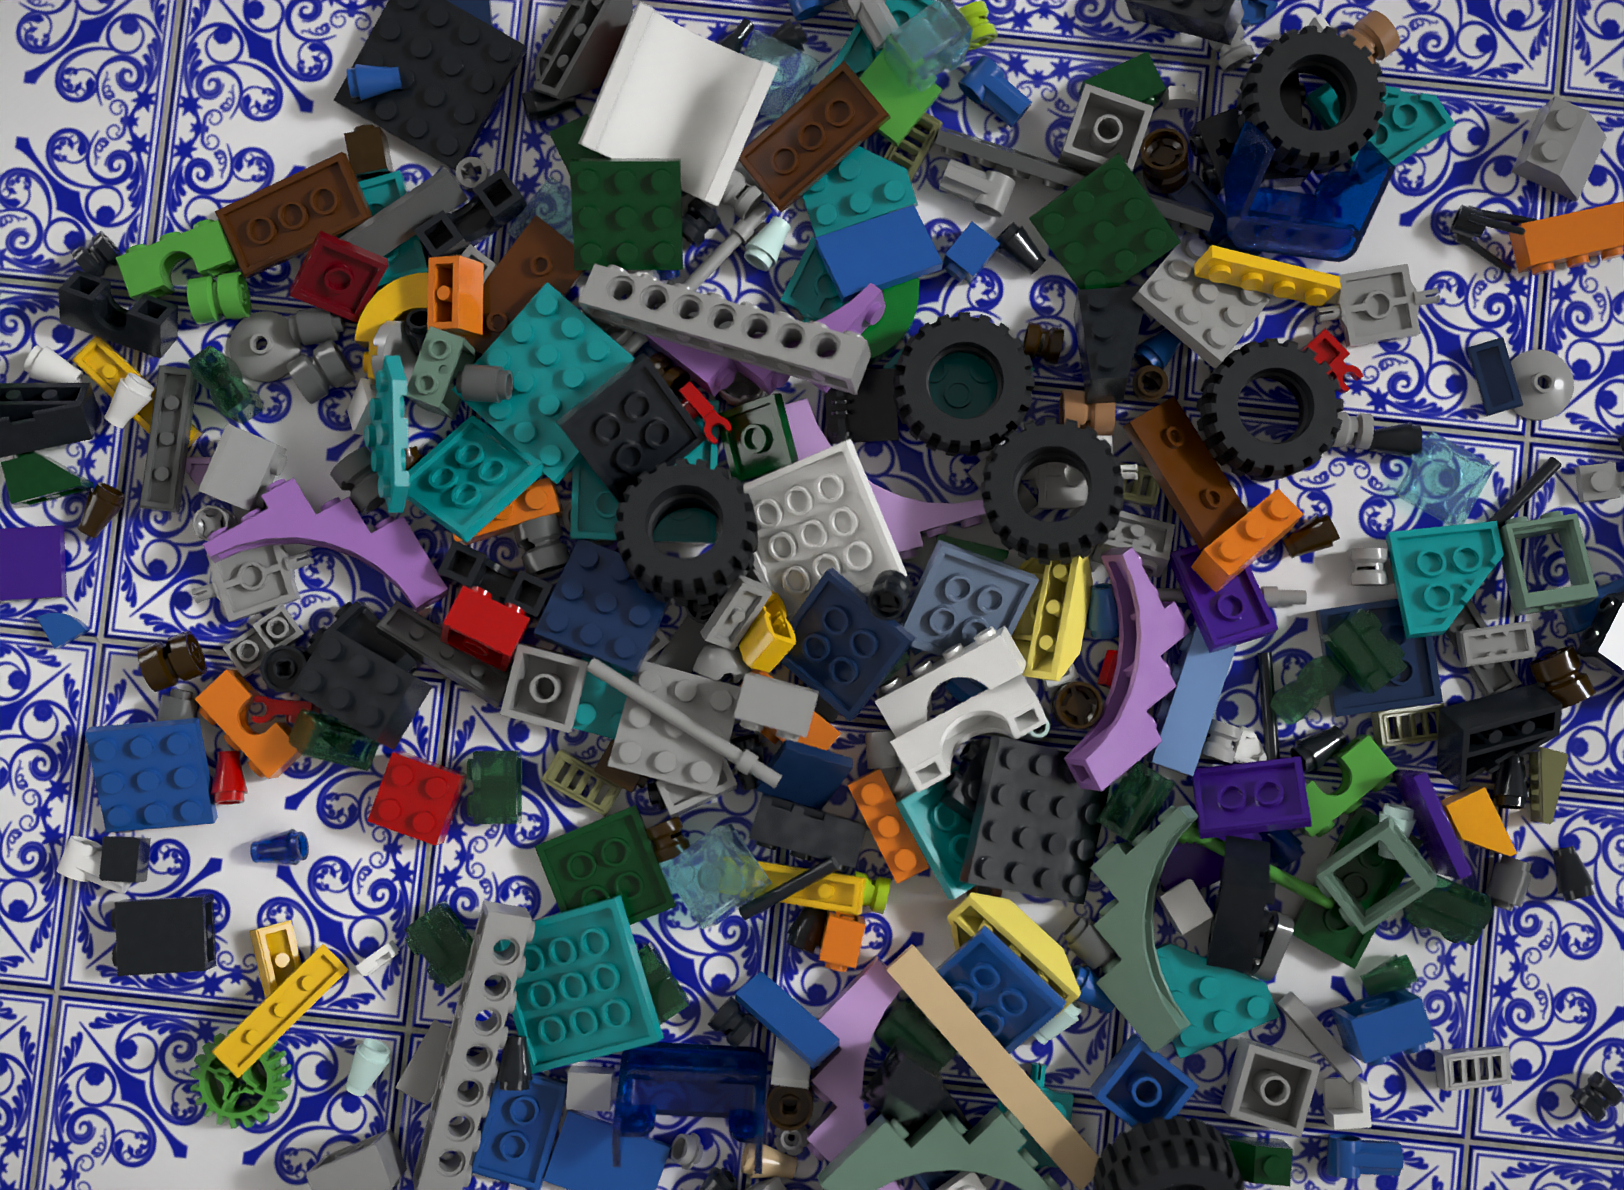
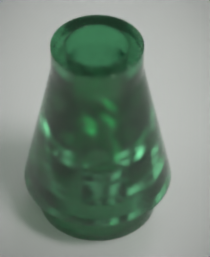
M1395 954L1368 973L1360 976L1368 996L1412 988L1411 984L1419 981L1407 954L1399 957Z

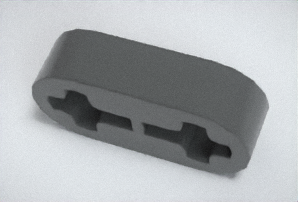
M1278 911L1270 912L1267 932L1260 931L1259 937H1263L1261 958H1254L1251 973L1247 972L1249 975L1263 981H1270L1276 975L1294 931V921L1291 917Z

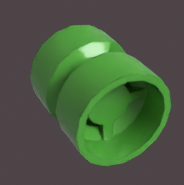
M237 271L218 275L216 281L210 275L188 279V304L192 317L198 325L219 322L222 315L226 319L230 318L232 320L250 317V292L242 272Z

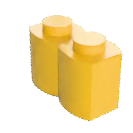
M772 590L771 596L740 641V651L744 663L752 669L768 673L774 669L796 643L794 630L786 619L787 611L785 604L779 594Z

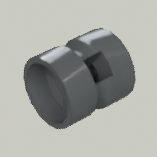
M332 339L317 346L313 350L312 358L303 354L286 365L296 386L310 404L329 395L330 385L338 388L355 380L354 372L348 361Z
M366 446L347 455L330 472V476L342 491L351 492L349 498L362 515L374 511L386 502L385 498H380L379 476L377 472L372 471V452Z
M547 515L531 519L512 528L518 548L525 550L521 559L526 573L537 576L566 566L570 555L567 545L559 541L563 532L557 515Z

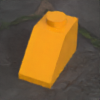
M1471 786L1440 801L1457 839L1497 854L1510 857L1517 854L1485 787Z

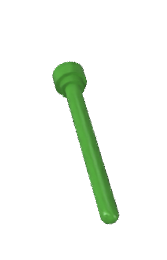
M1196 820L1178 840L1182 844L1186 842L1193 844L1196 842L1224 857L1225 841L1218 837L1200 839ZM1270 864V880L1272 882H1276V884L1326 909H1331L1335 906L1336 901L1333 897L1327 898L1319 888Z

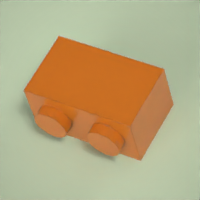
M460 255L429 258L427 330L432 326L459 337L483 335L484 263Z
M828 910L819 949V960L826 962V968L841 972H847V967L856 968L866 926L864 916Z

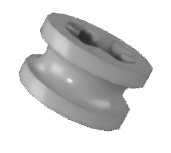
M477 157L464 158L456 167V178L468 192H474V187L490 177L488 168ZM470 167H474L476 171L482 170V175L477 174L479 180L473 183L469 178L464 179V175H469L467 169Z

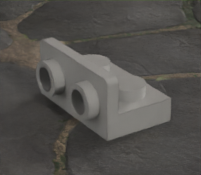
M1120 511L1119 522L1115 531L1111 530L1109 532L1108 540L1101 547L1095 546L1091 560L1104 565L1101 555L1110 548L1133 547L1134 551L1142 559L1143 568L1147 576L1161 577L1170 559L1175 524Z

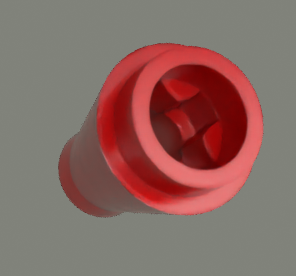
M217 752V764L210 794L214 796V804L232 805L244 803V794H247L248 790L240 762V752Z

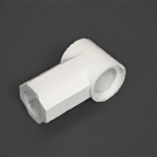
M70 836L56 870L59 874L77 881H91L120 894L126 893L132 882L101 881L99 874L102 845L80 836Z

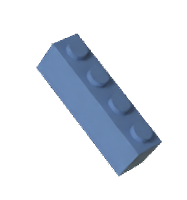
M1197 624L1191 625L1190 633L1179 641L1178 650L1182 651L1178 665L1173 663L1170 668V675L1176 687L1168 693L1166 699H1160L1155 713V718L1159 719L1156 729L1162 742L1152 749L1146 758L1147 762L1189 776L1194 775L1237 646L1209 653Z

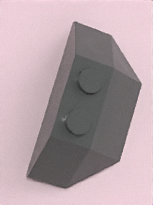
M568 0L536 56V80L534 81L533 88L537 92L560 100L599 88L608 74L633 14L632 0Z

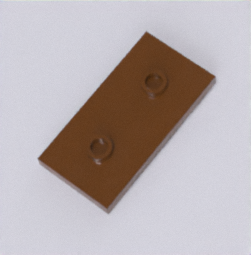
M843 61L742 150L738 161L778 210L783 212L891 117L847 63Z
M343 152L215 211L244 278H251L309 251L319 230L339 237L350 232L373 216L347 155Z
M535 215L483 284V335L460 337L465 338L474 349L483 355L546 282L566 298L586 272V270H574L573 244L539 216Z
M1175 396L1122 427L1199 549L1212 543L1248 513Z

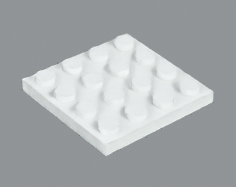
M851 439L743 484L744 493H748L753 502L758 528V550L754 552L755 561L753 565L769 589L777 592L782 598L786 607V619L788 622L791 621L826 570L832 567L862 593L872 590L876 577L883 571L895 570L907 576Z

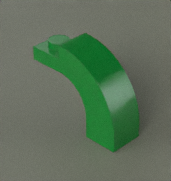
M919 278L882 290L886 305L884 314L876 324L870 325L861 334L867 340L871 354L868 365L888 356L907 336L918 306Z

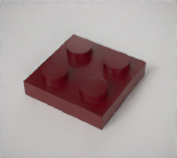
M319 230L289 289L290 296L358 323L363 310L388 268V259Z

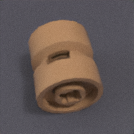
M1378 11L1369 12L1356 22L1354 29H1347L1340 35V37H1344L1346 33H1349L1357 38L1354 42L1357 47L1362 49L1366 46L1372 52L1368 58L1372 64L1376 63V60H1384L1400 46V37L1396 28L1385 15Z
M1062 390L1059 402V424H1065L1066 419L1078 421V428L1084 430L1086 426L1091 427L1097 431V436H1113L1115 402L1087 404L1086 395L1082 390Z

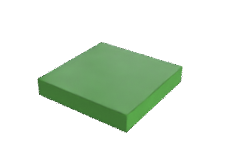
M887 45L859 78L891 117L876 131L896 147L900 145L922 115L942 93L941 87Z

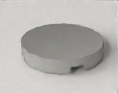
M386 321L378 329L373 341V346H378L377 355H372L371 359L374 377H376L377 370H382L385 355H399L408 386L418 356L404 330L406 321Z

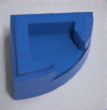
M1241 0L1244 10V16L1240 22L1242 27H1251L1264 22L1272 15L1279 3L1272 0Z
M48 613L37 617L54 649H60L90 631L85 623L68 614Z

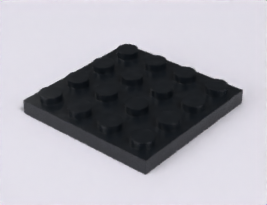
M389 0L351 68H355V64L398 67L402 89H394L361 101L360 97L351 98L346 76L334 101L456 171L459 162L468 157L528 48L447 0Z
M992 735L960 881L1084 905L1110 785L1103 791L1081 789L1064 760V757L1069 752Z

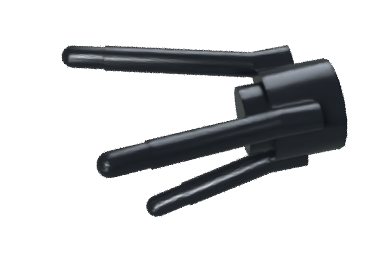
M1461 205L1454 217L1450 232L1458 234L1455 242L1468 246L1505 273H1510L1512 268L1473 241V236L1480 238L1486 226L1523 235L1525 234L1524 228L1500 221L1522 224L1538 219L1482 210L1470 205L1469 207Z

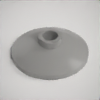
M256 312L251 314L249 318L242 319L235 327L230 338L229 349L234 365L243 375L258 382H273L289 374L286 366L287 363L301 355V343H294L289 329V320L275 312ZM265 338L267 340L266 348L258 350L256 347L258 340Z
M1536 349L1523 352L1511 360L1523 402L1522 407L1512 409L1516 414L1529 420L1539 421L1552 418L1567 407L1573 395L1574 380L1570 368L1562 358L1550 351ZM1539 377H1543L1546 379V389H1542L1539 387Z

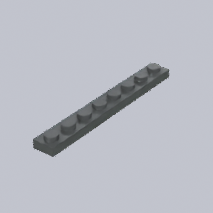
M943 126L939 129L935 144L942 146L941 152L959 158L962 157V153L976 157L975 163L995 168L996 164L1009 167V174L1023 179H1029L1030 174L1044 178L1042 184L1058 190H1063L1064 185L1073 186L1089 174ZM1147 192L1165 219L1169 218L1180 222L1179 228L1199 234L1201 229L1210 230L1214 219L1212 212Z

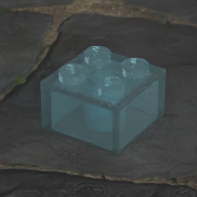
M937 0L886 36L884 62L909 95L917 89L920 92L925 91L936 82V76L946 68L952 71L966 60L967 57L965 55L968 51L972 28L951 0Z
M732 824L716 826L661 868L701 929L718 925L738 910L739 907L746 904L772 884Z

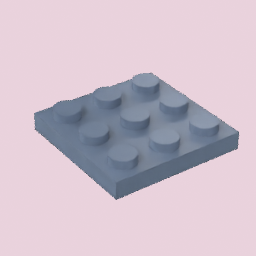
M938 540L899 624L916 638L910 646L943 657V652L956 644L961 643L965 647L975 642L974 636L989 627H993L996 631L1005 626L1012 636L1039 579L1032 573Z

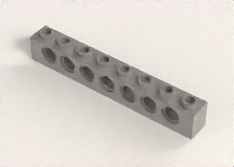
M594 264L578 301L584 313L590 319L855 395L871 357L867 340L856 332H837L830 330L826 325L817 321L805 323L795 320L794 317L785 312L769 313L762 311L758 306L749 302L737 304L727 301L726 298L717 293L701 294L694 292L690 287L681 283L669 285L660 282L656 277L649 274H641V276L630 274L616 265L605 267ZM631 294L627 299L619 300L623 295ZM665 303L661 308L652 310L656 304ZM698 312L694 318L685 319L688 314ZM732 322L729 327L718 329L722 323ZM766 331V334L761 338H752L756 332ZM792 341H801L795 348H786V345ZM825 351H836L835 354L829 358L820 357V355Z
M483 900L412 1178L415 1190H463V1187H468L470 1184L472 1165H469L471 1154L472 1152L476 1153L479 1149L481 1131L478 1130L480 1119L481 1117L486 1118L488 1114L490 1096L487 1095L489 1084L495 1083L497 1079L499 1062L496 1061L498 1049L504 1048L506 1044L508 1027L505 1026L507 1014L513 1013L515 1009L517 992L514 991L516 979L522 978L524 974L526 957L523 956L526 942L531 943L535 930V922L532 921V917L525 907ZM502 939L511 940L506 950H493L498 941ZM492 975L502 976L498 984L494 986L484 985L488 977ZM481 1011H493L489 1019L485 1021L475 1020ZM480 1045L484 1047L482 1052L476 1056L467 1055L468 1050L473 1046ZM465 1081L475 1082L468 1090H458L459 1085ZM456 1116L466 1117L459 1125L449 1124L451 1119ZM447 1151L457 1152L451 1159H440Z

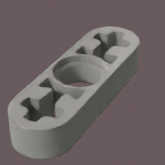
M1290 991L1277 1003L1286 1016L1348 1084L1363 1072L1293 992Z

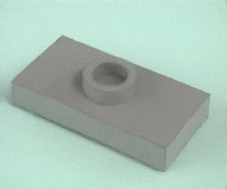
M1531 621L1455 631L1461 667L1537 657Z

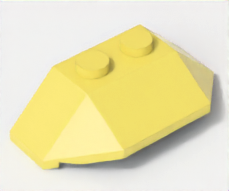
M1078 555L1071 558L1072 563L1062 565L1060 560H1050V565L1039 564L1038 559L1031 557L1029 561L1025 560L1018 569L1032 573L1039 579L1011 636L1027 663L1022 673L1024 677L1059 682L1080 654L1091 598V586L1093 585L1089 556L1082 559Z
M971 892L948 914L947 918L951 925L956 951L983 926H986L1066 1001L1063 1010L1080 996L1081 991L1064 949L1010 899Z

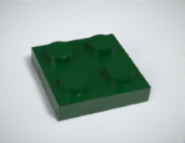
M773 393L718 413L721 417L727 419L732 427V431L728 433L723 426L718 425L731 477H737L741 483L767 475L799 461L781 393Z

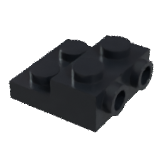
M987 737L976 741L971 740L964 747L960 754L962 762L958 769L952 771L950 776L946 778L943 784V788L946 790L940 799V802L971 824L991 741Z

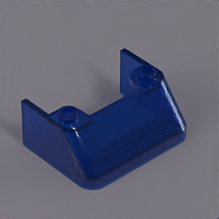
M1245 121L1224 172L1227 235L1236 247L1244 250L1332 262H1342L1351 258L1360 246L1396 167L1371 141H1367V144L1359 150L1350 172L1334 171L1327 174L1319 182L1314 194L1260 187L1275 148L1252 122Z
M656 1042L624 1050L621 1057L612 1123L613 1167H621L624 1137L638 1138L646 1136L655 1127L656 1115L729 1118L728 1130L732 1138L742 1143H755L754 1174H762L768 1070L766 1054L756 1047L738 1046L734 1049L728 1045Z

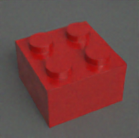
M463 585L443 622L440 641L506 673L516 654L518 644H521L526 634L530 618L525 616L523 609L512 603L503 605L492 600V595L480 587L473 586L470 589Z
M403 751L392 752L367 821L435 846L445 842L468 774Z

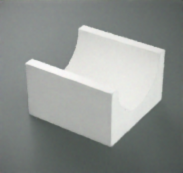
M640 2L633 11L578 144L612 159L681 158V190L718 206L778 67L737 53L697 35L656 12L654 8Z

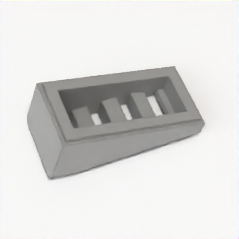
M1508 1046L1434 1050L1437 1087L1444 1091L1512 1084ZM1494 1056H1499L1501 1075H1494ZM1479 1058H1485L1486 1076H1481ZM1469 1059L1472 1061L1473 1077H1467L1466 1060ZM1453 1061H1458L1459 1077L1454 1078Z

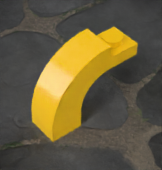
M428 272L410 274L392 281L379 290L363 310L358 321L355 342L363 348H369V352L365 351L363 354V371L367 373V378L375 380L371 359L372 355H377L378 346H373V341L380 326L386 321H406L407 315L415 309H428Z

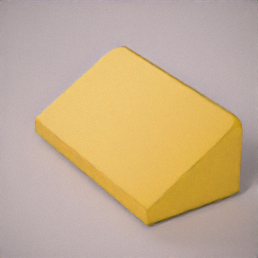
M291 920L249 931L265 999L301 965Z

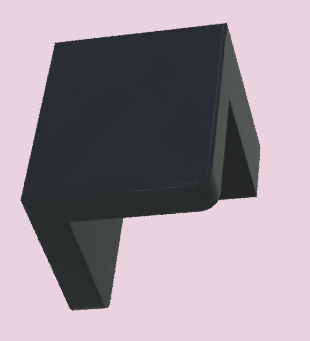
M103 836L99 879L101 881L146 882L151 838Z

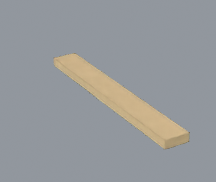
M911 944L885 968L886 971L1007 1109L1024 1125V1128L1079 1190L1084 1189L1094 1178V1170L1099 1156L916 947Z

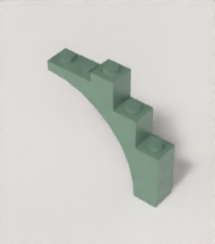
M1173 805L1165 810L1157 819L1161 824L1152 832L1148 829L1143 831L1131 842L1134 848L1128 841L1116 845L1110 842L1096 854L1099 860L1091 867L1094 873L1116 897V899L1110 901L1099 911L1102 918L1094 924V927L1118 954L1117 957L1102 968L1105 975L1096 983L1153 1053L1166 1047L1191 1025L1175 1002L1162 974L1155 947L1153 920L1157 886L1166 860L1180 836L1198 817L1190 805L1178 808Z
M996 1105L964 1136L963 1134L967 1129L952 1113L946 1118L938 1110L907 1140L905 1138L909 1133L895 1118L889 1122L881 1114L817 1175L819 1183L824 1190H877L901 1178L922 1172L944 1170L982 1173L1009 1182L1021 1190H1063L1049 1174L1044 1178L1038 1174L1034 1168L1039 1163L1024 1147L1017 1151L1027 1141L1020 1132L1024 1125L1010 1110L1003 1114Z

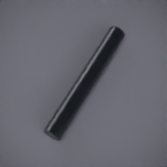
M1550 457L1487 522L1497 521L1498 529L1500 530L1505 525V521L1509 520L1561 468V463L1556 458Z
M1272 652L1257 653L1265 753L1267 760L1280 759Z
M832 856L739 907L741 917L747 920L840 869L838 862Z

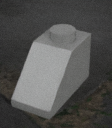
M776 1036L771 1084L808 1089L810 1065Z

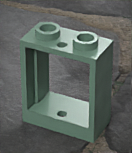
M430 326L409 380L406 397L422 409L455 420L462 399L452 391L454 388L453 380L457 378L459 371H463L466 364H475L477 362L479 353L465 338Z
M1553 511L1541 515V519L1528 521L1526 516L1515 517L1505 521V525L1499 530L1504 551L1501 562L1515 616L1583 606L1599 597L1577 513L1563 515L1562 511ZM1558 533L1572 586L1528 593L1515 540Z
M1390 816L1318 864L1316 872L1318 879L1315 880L1320 891L1327 898L1333 897L1341 907L1339 912L1345 922L1350 927L1356 925L1362 934L1437 886V874ZM1381 840L1412 880L1365 910L1334 871Z

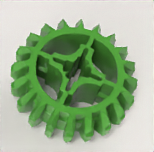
M235 1028L228 1030L227 1035H229ZM219 1033L214 1036V1043L207 1042L203 1045L202 1049L205 1054H199L194 1059V1062L201 1068L191 1071L190 1076L198 1079L199 1082L192 1085L190 1091H200L202 1095L195 1101V1105L199 1106L204 1103L208 1105L209 1108L204 1113L206 1117L216 1112L218 1114L216 1125H222L229 1118L231 1129H236L240 1126L241 1121L245 1128L252 1127L255 1124V1119L260 1123L265 1122L268 1119V1113L275 1114L280 1109L277 1101L283 1102L288 1096L282 1088L290 1086L292 1080L282 1076V1074L291 1070V1065H281L280 1060L286 1056V1051L282 1050L275 1053L273 1048L277 1046L278 1041H276L243 1073L242 1080L245 1083L239 1086L240 1077L236 1078L211 1052L226 1037L224 1034ZM259 1060L265 1068L267 1078L258 1071L257 1065ZM216 1079L224 1085V1094L220 1092ZM243 1093L251 1095L258 1093L263 1096L257 1104H236L237 1099L242 1097Z

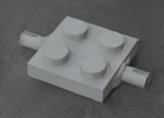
M1408 264L1337 275L1340 276L1341 289L1337 292L1336 305L1316 308V315H1319L1316 319L1318 323L1339 319L1343 327L1346 348L1414 337L1421 334L1418 322L1419 306L1439 303L1440 295L1435 296L1439 293V290L1434 288L1417 292L1411 282Z
M268 545L242 551L214 563L207 553L212 570V583L192 589V595H198L193 598L198 604L217 596L224 606L229 622H235L300 600L301 598L295 583L294 570L314 564V558H311L313 555L308 549L307 551L289 556L283 545Z

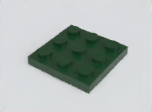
M1119 152L1029 217V220L1079 290L1118 287L1181 243Z
M681 158L570 159L574 270H592L594 264L605 267L616 265L624 270H683Z
M637 804L534 846L560 912L621 895L629 925H632L677 906L662 866L658 863L652 841L649 840L646 826Z

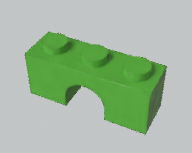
M212 219L202 220L193 225L194 229L183 233L170 232L164 234L159 238V242L148 246L146 244L132 246L126 250V254L116 257L130 298L138 301L143 294H147L159 299L175 293L171 273L174 266L184 259H193L198 273L202 276L210 275L213 278L240 269L220 222Z
M1357 735L1332 756L1342 771L1341 784L1334 792L1325 794L1313 780L1305 779L1312 827L1298 828L1303 835L1308 837L1316 835L1318 838L1325 835L1335 826L1333 820L1343 812L1345 815H1348L1362 805L1363 801L1361 798L1370 790L1373 792L1379 791L1391 781L1389 775L1396 770V767L1370 735Z

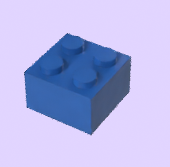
M1401 987L1331 1009L1344 1050L1364 1064L1368 1063L1370 1066L1390 1061V1055L1402 1051L1404 1054L1420 1052L1426 1048V1043L1435 1041L1422 998Z
M1133 1032L1089 1090L1099 1102L1132 1127L1140 1122L1143 1124L1152 1122V1118L1162 1116L1164 1119H1171L1172 1116H1176L1199 1086L1158 1051L1153 1053L1143 1039Z

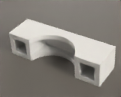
M1005 626L996 631L993 627H989L974 636L975 642L965 647L961 643L956 644L943 652L944 658L932 664L930 660H926L911 670L912 675L900 680L899 676H896L880 686L881 691L875 699V703L896 738L928 722L933 712L932 692L940 683L955 677H968L983 683L989 689H993L1024 672L1027 663Z
M1022 674L939 714L928 722L891 741V744L917 792H920L950 776V765L955 752L972 737L994 732L1008 735L1016 740L1046 724L1047 719L1038 698Z

